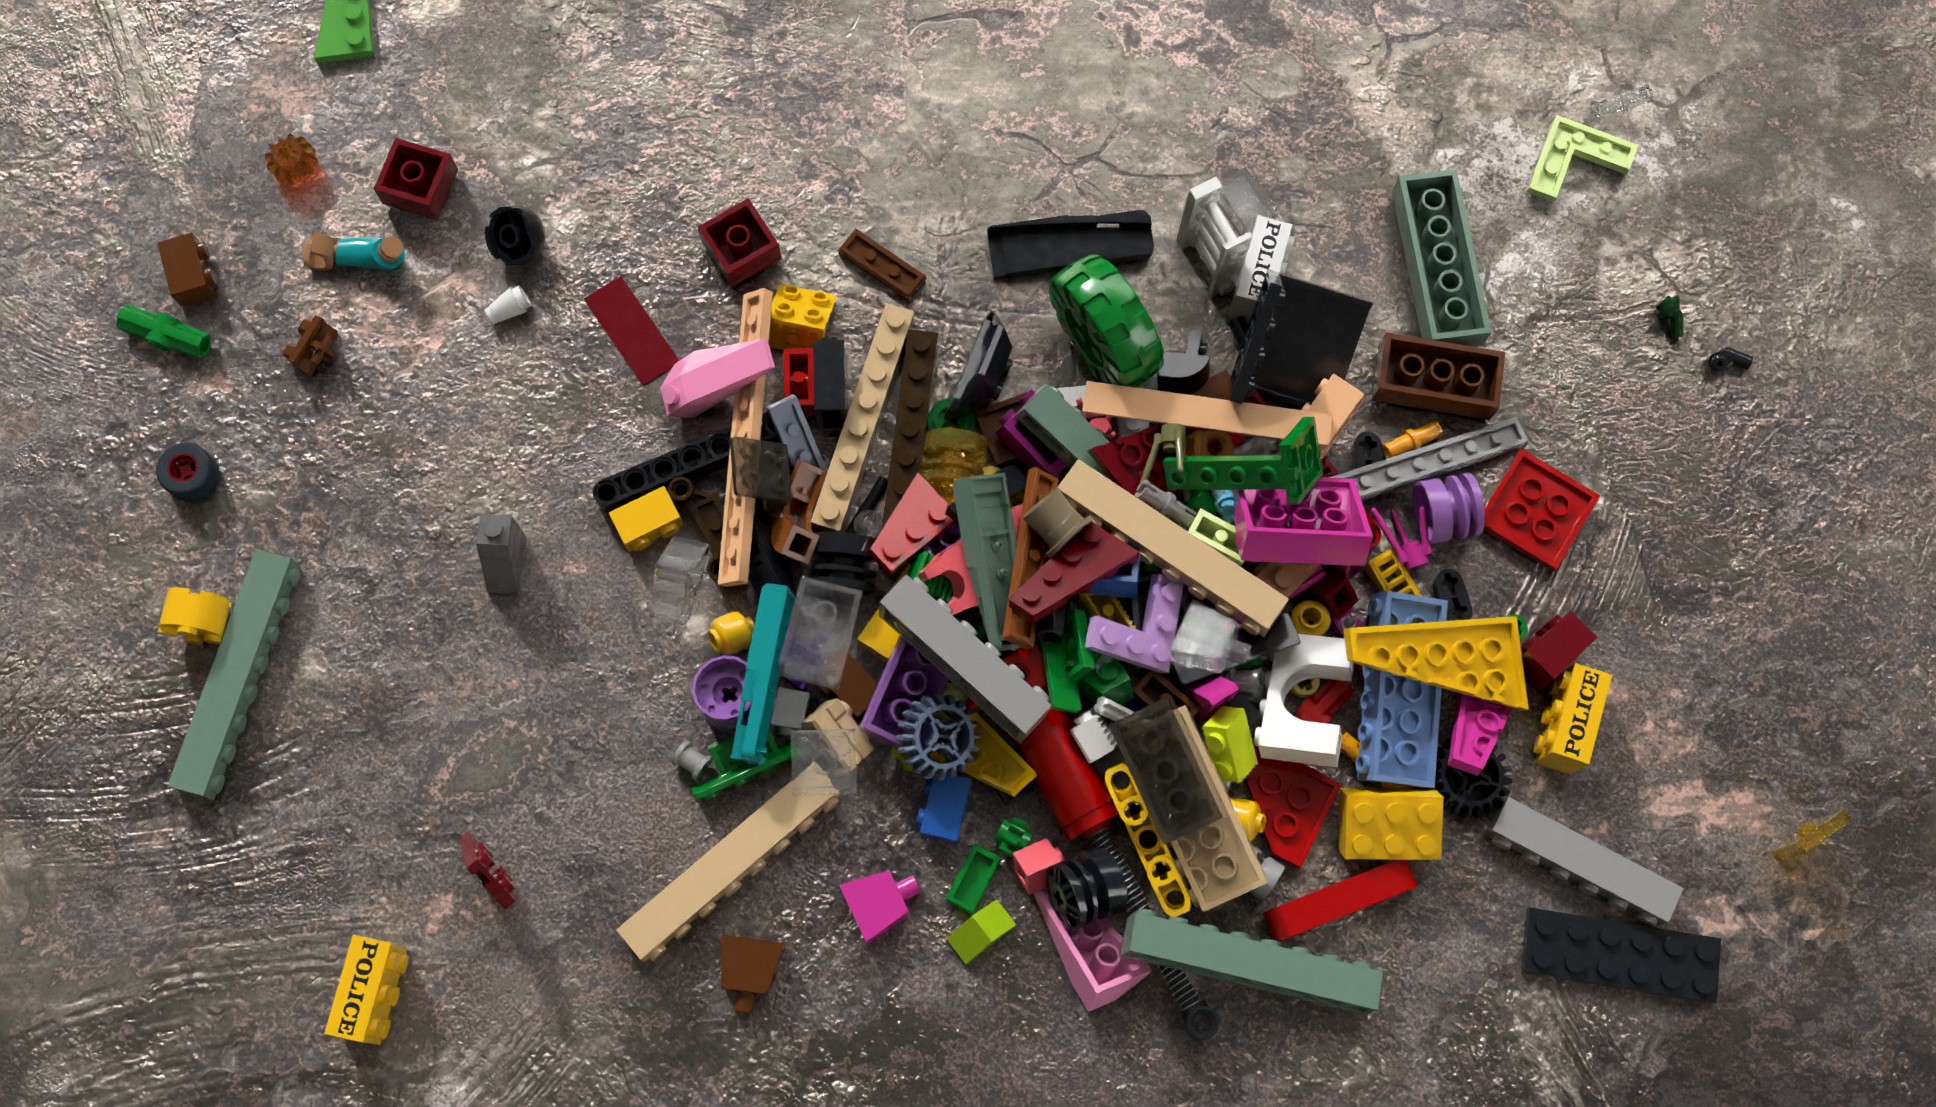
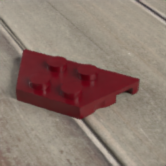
M470 831L466 832L459 838L466 868L472 875L476 874L482 881L483 887L504 909H507L516 902L513 890L516 889L512 883L513 879L503 866L497 868L496 863L492 859L493 855L482 841L479 843Z

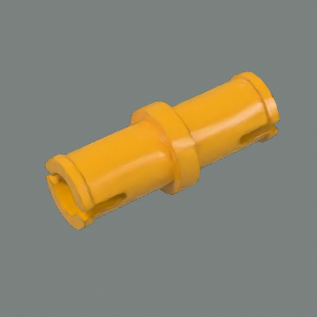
M1431 420L1429 423L1414 430L1411 428L1403 431L1402 436L1383 443L1382 454L1385 459L1421 448L1422 445L1442 437V428L1436 420Z

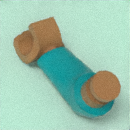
M314 232L310 240L303 245L302 250L303 261L306 267L324 271L333 268L334 258L336 259V265L388 271L402 264L405 257L402 242L393 236L340 238L337 244V236H328Z

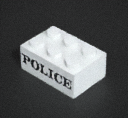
M1257 215L1251 233L1253 238L1238 278L1228 318L1235 319L1239 316H1245L1246 322L1249 323L1267 269L1285 274L1288 264L1286 262L1295 238L1290 236L1292 224Z

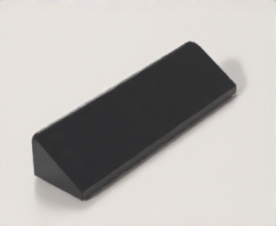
M1289 614L1279 615L1265 637L1260 634L1253 635L1244 628L1234 633L1220 636L1219 638L1223 641H1227L1233 636L1235 637L1231 641L1234 642L1233 645L1225 653L1223 668L1219 663L1220 670L1224 671L1300 644V638ZM1208 641L1199 643L1194 654L1192 666H1185L1190 647L1172 653L1171 662L1179 684L1184 685L1218 673L1216 663L1209 661L1201 663L1200 660H1202V653L1207 652L1203 648L1210 650L1213 648V651H1210L1212 653L1208 655L1215 659L1221 643L1216 642L1212 648L1205 646V643L1210 644Z

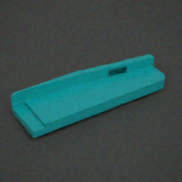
M765 584L761 590L746 664L738 723L730 755L731 759L745 761L748 764L762 765L767 760L763 756L764 754L768 755V748H765L795 600V596L788 586ZM746 701L752 702L747 725H742Z

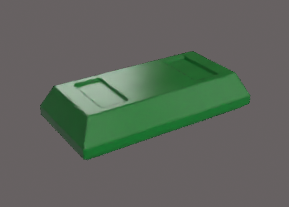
M974 843L945 901L973 915L1002 857Z

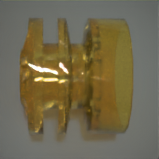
M937 428L929 430L925 435L923 456L928 460L921 463L922 474L920 475L939 495L954 498L952 485L955 480L969 476L984 475V471L980 466L986 462L988 440L975 432L963 429Z

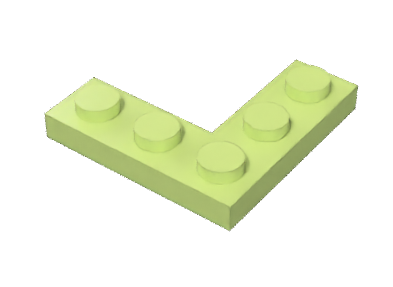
M1556 115L1552 121L1526 193L1554 203L1572 155L1627 174L1638 145Z

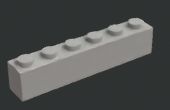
M1510 797L1503 800L1504 803L1501 807H1497L1485 833L1486 836L1492 838L1491 842L1504 850H1510L1511 848L1521 853L1520 857L1530 864L1539 865L1540 863L1550 869L1549 873L1561 880L1567 881L1570 879L1578 883V888L1589 895L1597 896L1599 894L1608 899L1607 903L1610 906L1621 911L1629 910L1637 914V919L1646 925L1655 927L1656 925L1669 923L1684 888Z

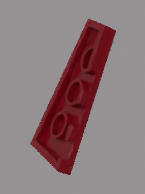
M1090 522L1008 599L1009 607L1035 623L1065 605L1067 599L1077 593L1083 594L1092 589V584L1103 577L1108 579L1117 574L1118 569L1129 563L1132 565L1137 562L1140 552Z

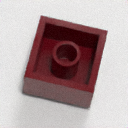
M395 138L374 186V191L384 205L438 220L458 168L449 153Z
M749 198L698 226L701 242L730 287L782 259L779 243Z
M1569 611L1563 617L1557 613L1531 639L1521 646L1525 680L1538 692L1562 673L1598 637L1573 612Z

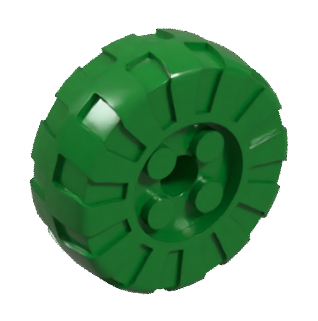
M1091 254L1068 265L1051 279L1049 283V297L1053 308L1057 312V319L1064 333H1067L1071 339L1070 343L1080 358L1084 359L1090 372L1098 381L1101 380L1106 384L1136 388L1162 369L1165 362L1163 359L1164 350L1154 323L1133 288L1108 260L1103 259L1100 255Z

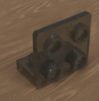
M738 436L732 437L730 439L734 494L736 496L761 499L763 513H777L792 501L787 444Z

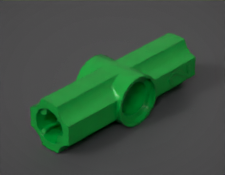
M127 304L119 310L116 316V327L120 331L140 337L161 350L170 352L173 349L200 360L207 356L210 351L212 337L208 333L183 325L182 322L170 315L161 312L155 315Z

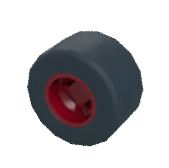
M188 442L175 444L166 449L159 457L156 466V475L161 486L177 499L187 502L199 501L210 495L217 487L220 477L219 466L215 459L199 445Z

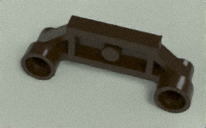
M685 477L674 478L668 486L670 497L680 506H685L691 510L713 555V558L707 564V572L709 577L718 583L717 572L719 571L724 507L716 492L710 495L694 488L690 480ZM681 492H687L684 496H679Z

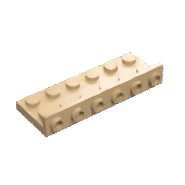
M1184 705L1123 734L1122 737L1125 741L1121 744L1123 752L1129 761H1134L1138 771L1135 772V778L1142 790L1147 789L1151 798V801H1148L1154 817L1156 819L1160 818L1165 829L1161 831L1169 849L1173 847L1178 857L1175 860L1182 878L1187 877L1192 887L1188 892L1196 908L1201 907L1202 911L1205 912L1269 883L1187 706Z

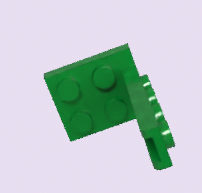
M1302 417L1279 444L1280 455L1183 457L1182 472L1177 470L1176 457H1168L1163 461L1167 490L1285 489L1287 504H1300L1323 475L1315 417Z

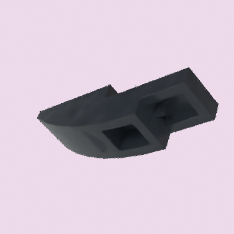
M755 498L748 578L759 599L762 587L765 584L788 586L795 596L792 610L793 615L801 609L788 558L773 548L771 542L772 525L766 501L761 498Z

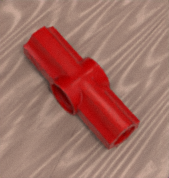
M1329 679L1292 716L1303 721L1328 724L1333 718L1332 715L1350 699L1355 691L1347 681Z

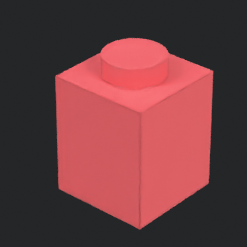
M1047 838L1013 853L1015 873L1029 895L1046 888V871L1049 866L1065 861L1058 847L1053 848Z

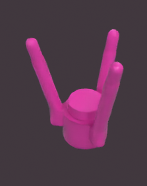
M1424 507L1419 508L1422 545L1419 544L1418 540L1409 542L1396 510H1390L1393 522L1403 543L1400 546L1377 509H1371L1376 522L1396 552L1400 564L1403 563L1406 569H1410L1429 562L1427 554L1432 553L1429 544L1426 510Z

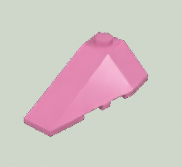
M760 339L698 350L675 363L660 387L667 416L694 419L774 369L775 365L768 340Z
M1047 888L1033 893L1070 981L1088 1012L1117 1000L1151 973L1152 970L1147 962L1120 956L1123 937L1111 927L1112 922L1107 918H1097L1094 923L1070 930L1057 918L1051 906Z

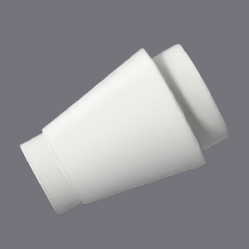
M518 285L515 288L509 287L484 310L490 321L496 324L526 313V309L532 305L524 290Z

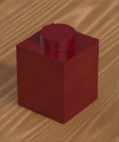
M1323 569L1325 577L1304 591L1309 600L1317 601L1324 605L1330 613V617L1339 619L1359 599L1346 576Z

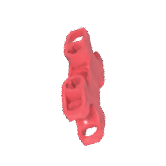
M1023 504L1011 508L1016 540L1018 539ZM961 539L936 554L931 562L918 573L922 582L938 575H943L951 581L953 596L947 604L953 610L952 616L970 607L978 606L969 570L966 567Z

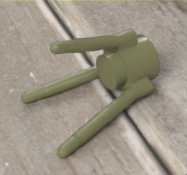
M1167 423L1161 426V433L1154 434L1153 446L1140 483L1148 480L1160 446L1163 447L1165 453L1176 454L1177 470L1179 472L1183 471V457L1186 456V427L1184 425ZM1183 490L1185 502L1190 500L1189 490Z

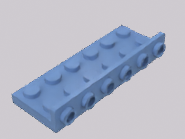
M1392 591L1373 593L1368 604L1369 626L1447 621L1448 600ZM1363 666L1365 682L1364 692L1360 701L1362 721L1358 729L1360 747L1355 765L1357 780L1435 788L1442 688Z

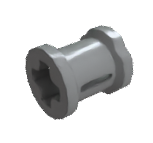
M686 740L676 750L670 763L674 766L680 765L692 774V779L697 781L707 771L713 758L709 755L705 757L692 748V743Z

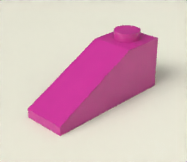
M1215 673L1185 684L1181 692L1201 708L1196 718L1198 721L1205 722L1221 706H1227L1239 688L1236 683Z

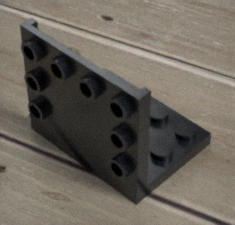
M1267 269L1228 382L1230 401L1242 404L1244 397L1250 398L1252 391L1255 389L1259 395L1301 408L1306 403L1311 405L1318 396L1315 394V390L1324 378L1329 380L1334 373L1345 380L1373 302Z

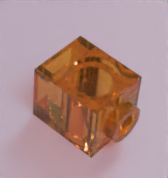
M1195 431L1185 437L1186 456H1212L1207 450V445L1213 449L1214 456H1234V445L1231 442L1230 432Z

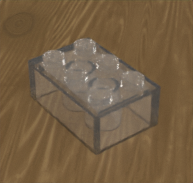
M801 576L778 663V676L840 690L863 591Z

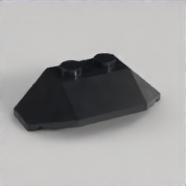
M989 309L981 324L943 418L947 421L972 414L979 409L987 407L992 399L998 400L1004 384L999 383L1002 375L1007 376L1012 366L1013 360L1009 359L1013 347L1004 325L996 312Z

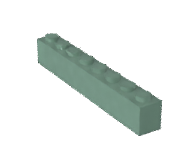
M255 549L167 784L168 787L213 801L216 794L221 792L225 782L223 775L227 764L232 762L236 753L234 745L238 734H241L246 726V712L249 704H252L257 696L258 687L256 685L260 674H263L267 669L269 661L267 655L271 645H274L278 639V625L281 617L289 609V595L292 587H295L300 579V565L292 558Z
M1139 909L1138 912H1134L1126 918L1120 956L1363 1015L1370 1014L1379 1009L1383 972L1371 969L1372 965L1368 963L1352 962V964L1341 962V957L1324 954L1320 957L1312 955L1311 950L1303 947L1287 949L1280 947L1281 943L1278 941L1263 939L1259 942L1251 940L1250 935L1242 932L1226 934L1219 932V928L1213 925L1202 924L1200 927L1189 925L1187 919L1180 917L1160 918L1157 917V912L1147 909Z

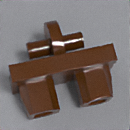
M317 315L312 320L303 319L298 327V333L302 336L297 345L294 343L288 344L283 351V356L287 358V361L304 375L310 377L323 357L333 359L336 355L329 347L338 331Z

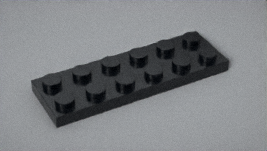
M1530 907L1526 909L1521 973L1714 1004L1717 1003L1721 938Z

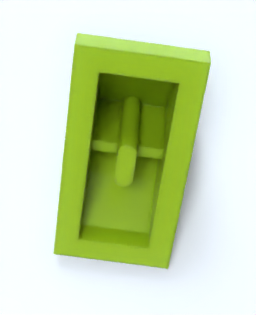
M995 900L971 916L946 940L966 965L1014 928L1016 924L999 901Z

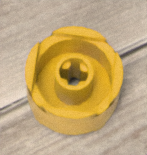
M168 588L159 622L158 634L169 637H177V634L185 636L184 642L195 645H203L204 641L220 645L231 610L230 600L206 591H200V594L189 593V588Z

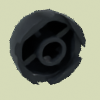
M514 205L499 207L490 214L489 218L492 219L489 226L485 227L484 233L486 245L495 259L500 258L505 262V265L512 266L528 263L540 254L545 245V227L541 219L532 210Z

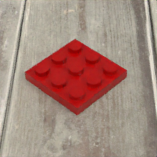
M1520 449L1484 507V531L1554 572L1559 567L1600 495L1525 450Z

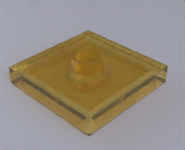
M1844 809L1821 817L1814 822L1810 820L1795 830L1797 834L1770 853L1776 861H1783L1802 855L1851 822L1852 817Z

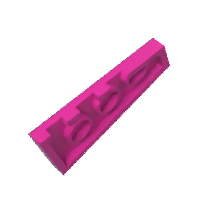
M1458 693L1448 765L1478 776L1483 770L1513 708Z

